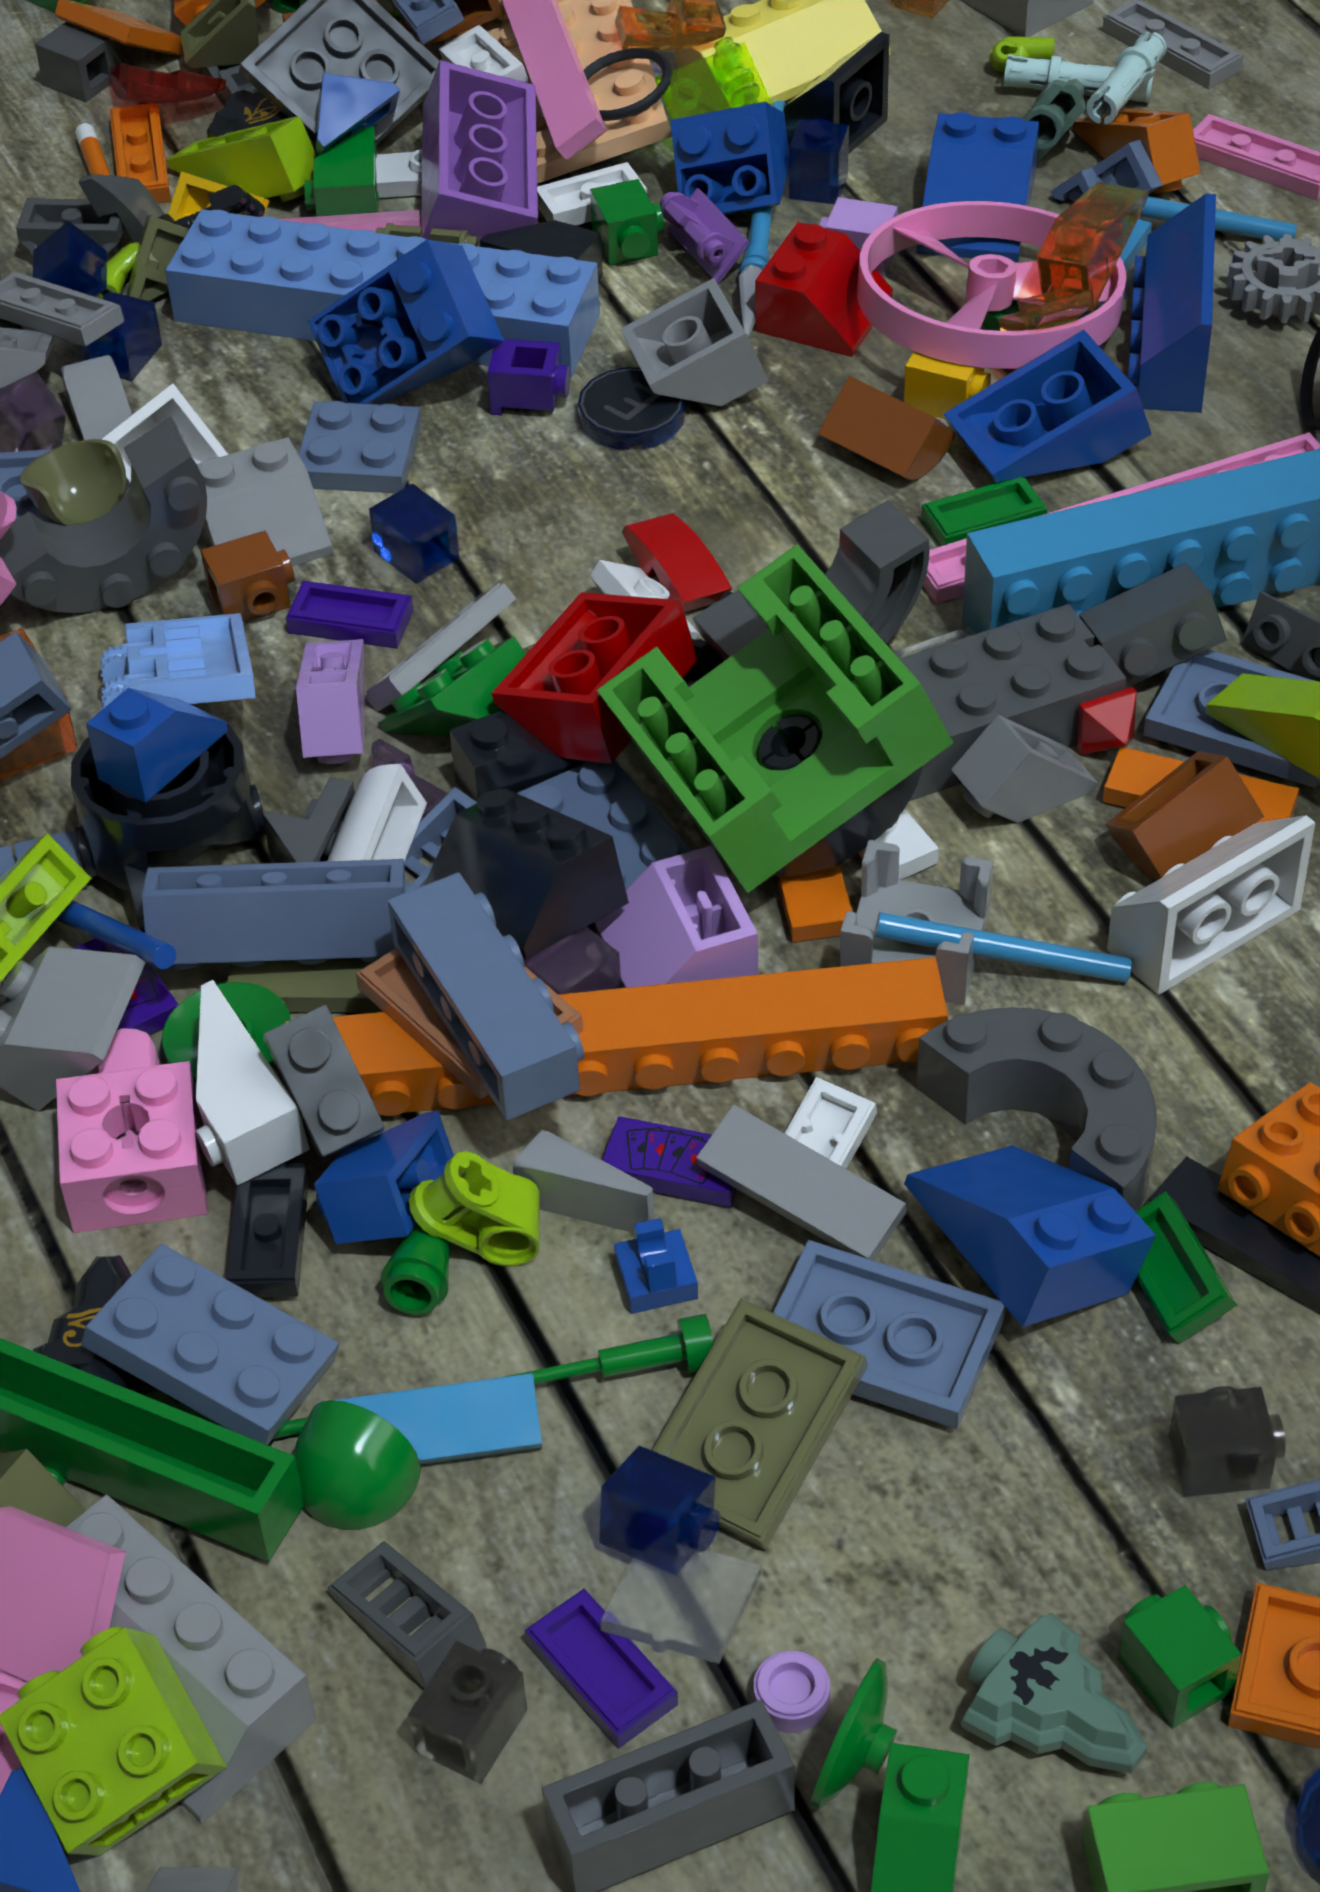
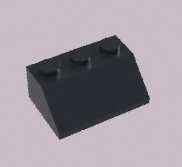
M506 788L484 793L477 799L476 804L455 814L424 884L425 886L460 872L474 895L482 892L486 896L493 910L497 929L502 936L510 934L515 939L525 959L532 957L629 903L613 836Z

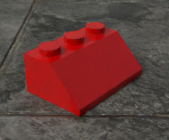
M581 592L491 693L494 703L560 758L584 760L596 764H612L631 740L599 695L597 689L656 646L682 678L686 675L698 658L681 600Z

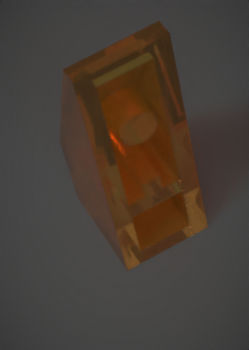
M1097 182L1055 219L1037 255L1042 301L1044 303L1094 311L1148 200L1147 190Z

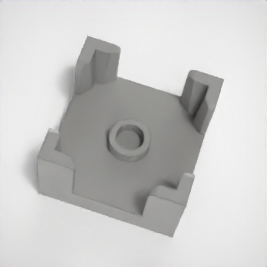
M869 840L862 861L861 899L857 912H846L840 931V966L936 957L945 1002L965 1005L978 956L973 955L974 933H962L959 944L944 941L937 948L877 938L874 936L876 921L879 912L985 931L990 915L994 861L964 857L961 862L959 890L899 880L900 848L895 844Z

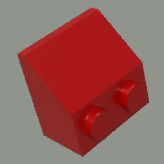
M796 223L755 280L756 332L853 357L873 325L863 314L857 298L861 251L846 234L825 229L816 224ZM874 269L871 273L874 281L888 296L893 298V288Z

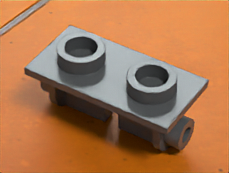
M1263 591L1260 592L1241 644L1301 677L1320 682V621Z

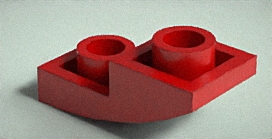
M674 513L624 526L622 534L639 567L649 578L657 576L661 585L669 591L670 596L668 598L681 600L684 612L711 605L717 602L727 591L731 592L732 587L711 552L696 533Z

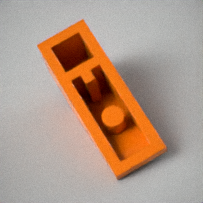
M1121 108L1116 118L1109 124H1104L1106 115L1100 123L1094 122L1089 116L1078 119L1073 123L1074 132L1103 159L1126 144L1141 140L1163 184L1153 193L1177 190L1183 187L1182 179L1200 174L1190 113Z

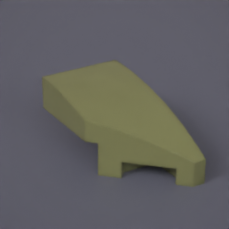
M152 215L147 216L129 281L125 308L136 309L169 291L165 270L188 233V228Z

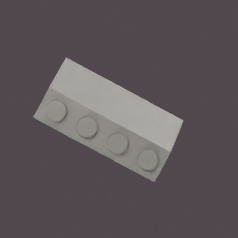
M106 1494L66 1528L126 1551L109 1628L120 1626L156 1635L227 1765L226 1769L178 1801L202 1824L316 1721L307 1676Z

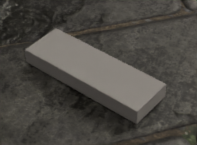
M1132 0L1103 16L1102 31L1130 47H1133L1139 36L1149 31L1148 40L1154 32L1160 34L1166 42L1167 50L1159 62L1207 89L1214 87L1242 69L1243 55L1141 0Z
M14 272L0 281V318L49 335L87 346L125 322L120 305L18 272Z
M498 583L476 597L366 691V699L377 712L390 705L391 700L403 695L424 679L516 600V597L505 583L501 585Z
M736 1105L731 1107L696 1157L698 1166L836 1248L873 1261L907 1213L906 1203Z

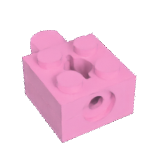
M128 1028L118 1029L104 1061L94 1068V1074L56 1079L60 1186L73 1233L208 1214L204 1153L195 1134V1130L202 1127V1122L196 1102V1087L190 1061L159 1065L155 1044L146 1032Z

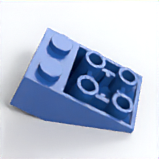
M428 239L308 320L344 403L380 405L465 367L504 341L463 246Z

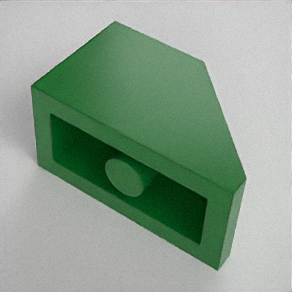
M374 126L363 127L314 158L313 179L304 181L307 211L316 210L317 216L379 212V197L376 190L377 148Z
M890 1742L879 1816L871 1892H954L966 1802L970 1754Z

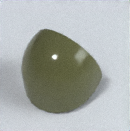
M87 439L60 446L36 458L22 471L20 482L35 507L44 517L55 524L68 526L88 523L107 514L119 503L125 494L126 469L119 450L112 442L102 439Z

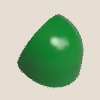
M322 1401L312 1408L299 1434L293 1453L296 1457L303 1491V1508L315 1520L337 1529L360 1530L376 1526L392 1518L403 1509L412 1497L420 1479L419 1459L409 1440L397 1428L374 1412L344 1401Z

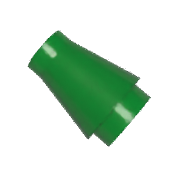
M417 1223L411 1233L403 1239L381 1272L384 1296L391 1306L403 1313L421 1315L432 1311L437 1304L446 1298L449 1287L450 1241L431 1236Z

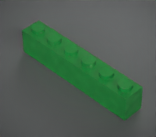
M0 1338V1451L7 1453L28 1449L44 1467L55 1470L65 1478L258 1558L270 1561L304 1507L303 1491L294 1455Z

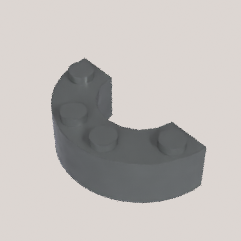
M169 417L124 447L131 462V482L122 500L107 514L88 523L68 526L44 522L30 511L14 521L0 540V556L17 584L10 593L12 596L31 606L54 612L86 613L108 608H120L151 591L182 567L183 562L195 547L202 532L207 513V493L203 476L178 425L172 417Z
M889 500L840 528L839 548L825 576L885 644L901 627L921 592L929 564V539ZM739 590L721 601L713 603L706 610L692 617L700 635L724 661L768 630L745 602Z
M1013 1007L959 1014L919 1037L917 1089L965 1125L986 1113L1010 1109L1038 1113L1060 1124L1076 1141L1071 1148L1069 1169L1115 1188L1134 1211L1141 1208L1148 1190L1157 1126L1156 1106L1152 1090L1143 1071L1135 1060L1113 1039L1096 1028L1079 1021L1070 1014Z

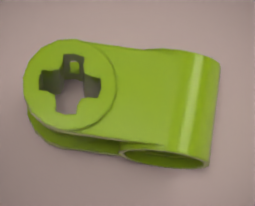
M468 1151L456 1153L446 1162L442 1175L435 1180L422 1181L410 1193L409 1206L415 1221L425 1232L433 1237L450 1241L499 1266L523 1265L532 1261L539 1253V1188L530 1179L503 1170L475 1153Z

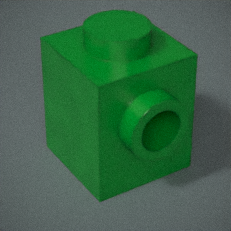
M635 179L591 188L592 231L598 232L601 235V250L609 266L658 256L657 234L664 233L663 215L659 204L651 203L640 180Z
M1184 1585L1163 1598L1159 1595L1148 1596L1129 1610L1122 1624L1117 1659L1173 1729L1234 1693L1242 1654L1232 1643L1230 1631L1222 1616L1212 1606H1202L1189 1588Z

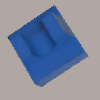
M661 1218L634 1224V1239L614 1243L615 1263L631 1314L698 1299V1282L680 1229L664 1232Z

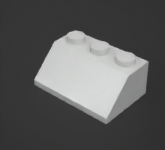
M1307 815L1254 823L1234 836L1223 837L1210 850L1188 863L1175 865L1162 878L1142 890L1127 893L1111 908L1107 950L1112 955L1131 958V972L1158 996L1301 909L1315 822Z

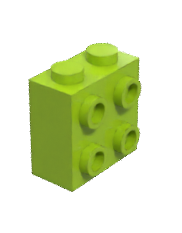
M120 1626L106 1629L90 1638L80 1649L82 1657L61 1672L57 1670L49 1671L27 1682L17 1693L19 1701L0 1714V1724L69 1854L101 1856L227 1768L225 1761L156 1635Z

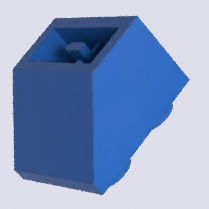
M761 102L670 120L679 193H683L691 198L698 188L724 215L780 205L790 164L785 114L768 102Z

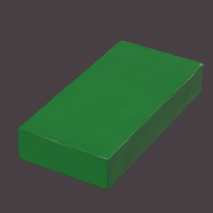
M1019 477L922 504L921 520L941 547L966 539L967 533L1047 514L1048 508L1025 477Z
M1165 1191L1135 1211L1156 1235L1136 1278L1169 1335L1180 1344L1236 1307L1237 1303L1177 1203Z

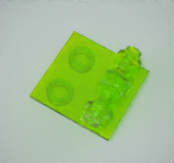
M725 37L714 44L716 52L713 55L673 70L671 84L662 96L671 119L761 102H768L774 106L746 43H734L732 37ZM662 75L655 77L657 86L661 81Z

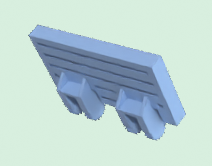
M241 613L126 623L127 643L122 644L120 647H117L116 644L114 647L109 646L108 650H103V656H100V667L102 670L100 677H103L102 683H105V687H102L101 699L103 704H101V709L105 708L127 688L180 699L188 704L256 698L253 671Z

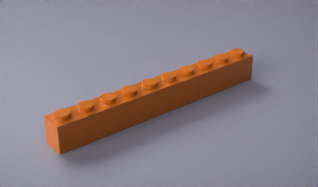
M936 957L558 994L582 1015L583 1031L578 1034L584 1050V1059L578 1061L580 1090L567 1096H593L599 1093L625 1090H653L675 1085L705 1082L723 1083L735 1079L774 1075L790 1076L796 1073L834 1069L852 1070L864 1066L903 1062L918 1063L919 1037L934 1027L948 1021V1012ZM385 1012L332 1017L379 1115L395 1116L407 1112L447 1108L463 1109L469 1106L495 1104L489 1094L480 1100Z

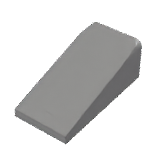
M101 356L65 365L61 368L60 372L66 399L82 440L101 439L132 414L111 356Z
M541 1130L513 1163L514 1175L530 1179L539 1188L540 1210L634 1233L635 1223L655 1219L652 1187L549 1131Z

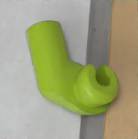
M1006 37L997 42L990 51V64L996 71L1005 73L1008 54L1051 60L1052 56H1054V37Z
M139 242L129 243L104 264L94 290L95 297L113 303L119 300L125 281L133 269Z

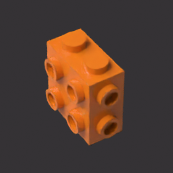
M1309 1082L1232 1139L1217 1190L1318 1256H1320V1087Z

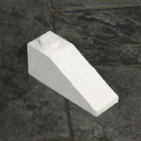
M213 980L201 985L196 1102L204 1126L195 1130V1134L211 1166L214 1167L223 1163L238 1186L310 1150L298 1106Z

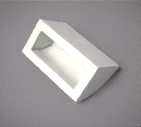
M401 764L377 766L363 774L327 861L404 859L405 861L427 802Z

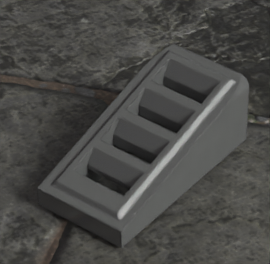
M385 1541L380 1543L327 1587L333 1599L409 1676L430 1694L439 1692L480 1657L486 1649L485 1640L473 1613ZM391 1576L396 1579L370 1602L365 1599ZM411 1595L413 1596L409 1601H407L403 1606H401V1607H400L397 1611H395L391 1616H389L388 1618L386 1617V1616L389 1615L393 1610H395L399 1605H401L405 1600H407ZM431 1615L433 1616L429 1621H427L422 1627H420V1628H419L416 1632H414L411 1636L408 1635V1634H410L414 1629H416L420 1624H422L426 1619H428Z

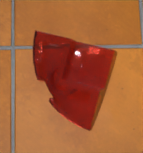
M125 64L110 67L109 75L113 92L119 99L139 103L160 104L197 100L225 90L226 85L225 79L182 70L164 73Z

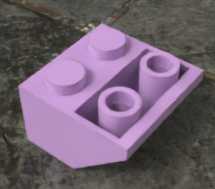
M712 845L652 862L626 890L629 903L595 922L596 933L622 988L758 975V933Z

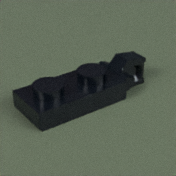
M294 1158L238 1186L236 1185L226 1280L257 1297L299 1295L309 1187L305 1163H294Z

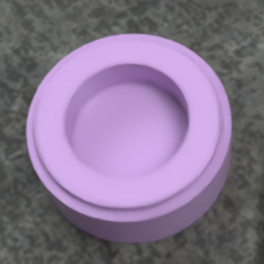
M799 1651L779 1652L767 1658L759 1666L754 1677V1702L762 1699L777 1730L789 1733L808 1730L817 1725L828 1711L830 1704V1679L824 1666L809 1654Z

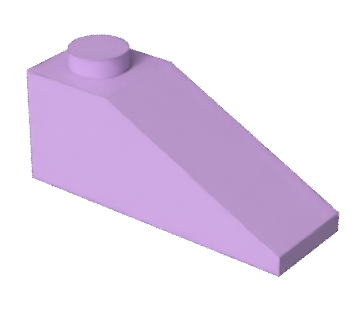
M363 639L306 643L296 685L303 758L317 757L318 762L324 764H338L353 759V754L363 753L365 744Z

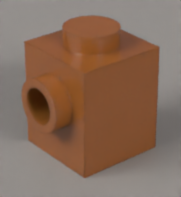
M265 530L201 550L208 593L219 615L241 613L242 621L245 622L291 607L287 584L295 581L291 561L285 549L276 551Z

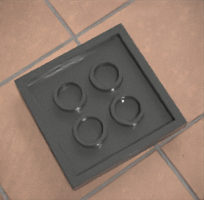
M307 0L240 63L239 73L286 117L300 116L309 138L314 143L319 91L323 73L394 83L400 89L395 112L374 126L377 146L426 99L439 60L375 0Z

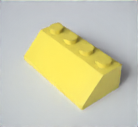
M761 0L754 4L740 5L733 8L728 15L713 21L698 22L691 27V30L673 37L679 91L714 111L761 102L772 104L775 101H786L797 96L816 77L822 75L839 59L882 31L865 0Z

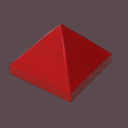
M1133 687L1079 704L1077 751L1080 755L1124 746L1134 738L1137 691Z

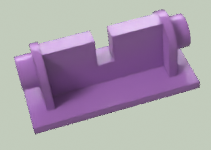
M697 188L691 198L679 192L666 193L660 200L663 218L671 223L667 230L719 284L750 242L700 189Z

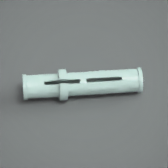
M1149 31L1141 34L1133 47H1128L1119 55L1115 64L1118 66L1087 101V114L1094 122L1100 123L1105 115L1104 124L1112 122L1120 109L1134 94L1135 90L1149 82L1155 73L1153 67L1163 58L1167 50L1166 42L1160 34L1154 32L1149 40Z
M1008 54L1004 86L1043 90L1049 82L1055 80L1067 82L1077 79L1084 85L1083 95L1092 96L1116 67L1062 61L1061 56H1052L1051 60ZM1153 76L1147 84L1138 87L1129 100L1149 103Z

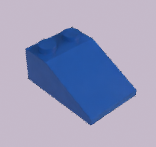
M964 112L953 114L939 113L932 140L922 207L959 201H992L1029 206L1036 175L1039 122L1026 121L1018 117H978ZM962 237L938 240L958 257L974 258L984 254H995L1007 257L1013 262L1019 261L1022 242L999 238ZM918 244L916 247V253L942 255L922 244Z
M1085 330L1080 331L943 414L948 425L995 482L1104 463L1152 434L1137 388Z
M1014 1145L907 1174L904 1182L908 1190L1022 1327L1129 1294L1156 1237L1155 1233L1115 1188Z

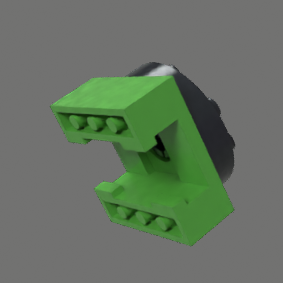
M798 544L737 587L745 602L768 630L690 687L687 686L682 677L656 646L597 689V692L637 750L692 820L707 844L713 846L716 854L722 859L747 893L771 876H795L837 867L846 859L866 848L869 840L875 841L898 821L900 814L910 801L918 785L923 765L954 743L921 683Z

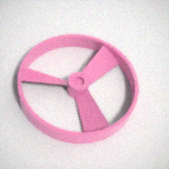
M948 202L920 207L897 215L881 224L867 237L860 252L857 298L863 314L878 331L899 345L914 352L941 361L965 366L1018 369L1082 330H1085L1098 346L1105 342L1116 330L1120 322L1126 285V269L1120 255L1109 242L1090 228L1065 216L1035 207L1004 202ZM962 237L1007 239L1040 246L1058 252L1068 258L1014 263L1011 259L1001 255L984 254L974 257L967 264L938 240ZM922 244L968 268L965 297L967 303L946 323L926 317L906 308L888 296L874 281L871 275L872 271L893 254ZM1013 300L1105 303L1085 317L1050 328L1024 331L980 329L987 311L1006 309L1012 305Z

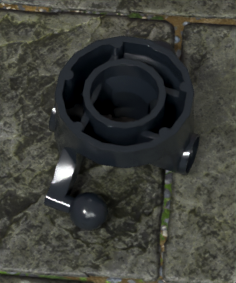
M227 724L228 731L146 803L98 779L89 737L84 740L71 761V789L79 825L74 826L84 870L92 879L102 877L120 889L130 890L140 931L144 933L142 891L148 864L159 866L181 865L196 859L208 848L216 850L266 838L262 816L263 809L256 785L251 784L243 744L229 724Z

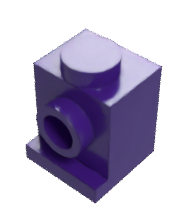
M504 339L502 343L494 347L487 371L491 415L502 416L504 407L522 408L530 411L554 410L557 397H568L570 390V366L561 364L560 342Z

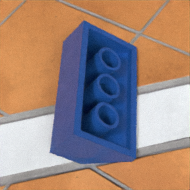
M1204 194L1147 235L1146 255L1135 256L1127 378L1137 387L1143 409L1202 413L1212 330L1216 194Z

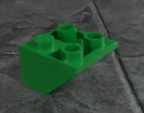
M515 636L494 646L486 638L464 653L460 650L433 670L435 674L423 684L418 682L403 695L391 700L390 702L395 710L379 721L378 724L386 733L450 736V729L502 711L494 703L491 693L526 653Z

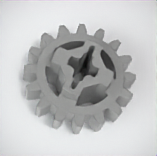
M1284 234L1283 238L1276 242L1269 235L1263 236L1262 245L1247 241L1244 252L1235 251L1232 263L1229 264L1227 287L1231 288V300H1243L1241 310L1244 312L1254 309L1260 310L1259 319L1266 320L1273 314L1274 318H1279L1280 322L1287 324L1292 316H1297L1302 322H1309L1310 312L1320 315V246L1317 248L1311 247L1312 238L1308 237L1298 243V239H1293L1290 234Z

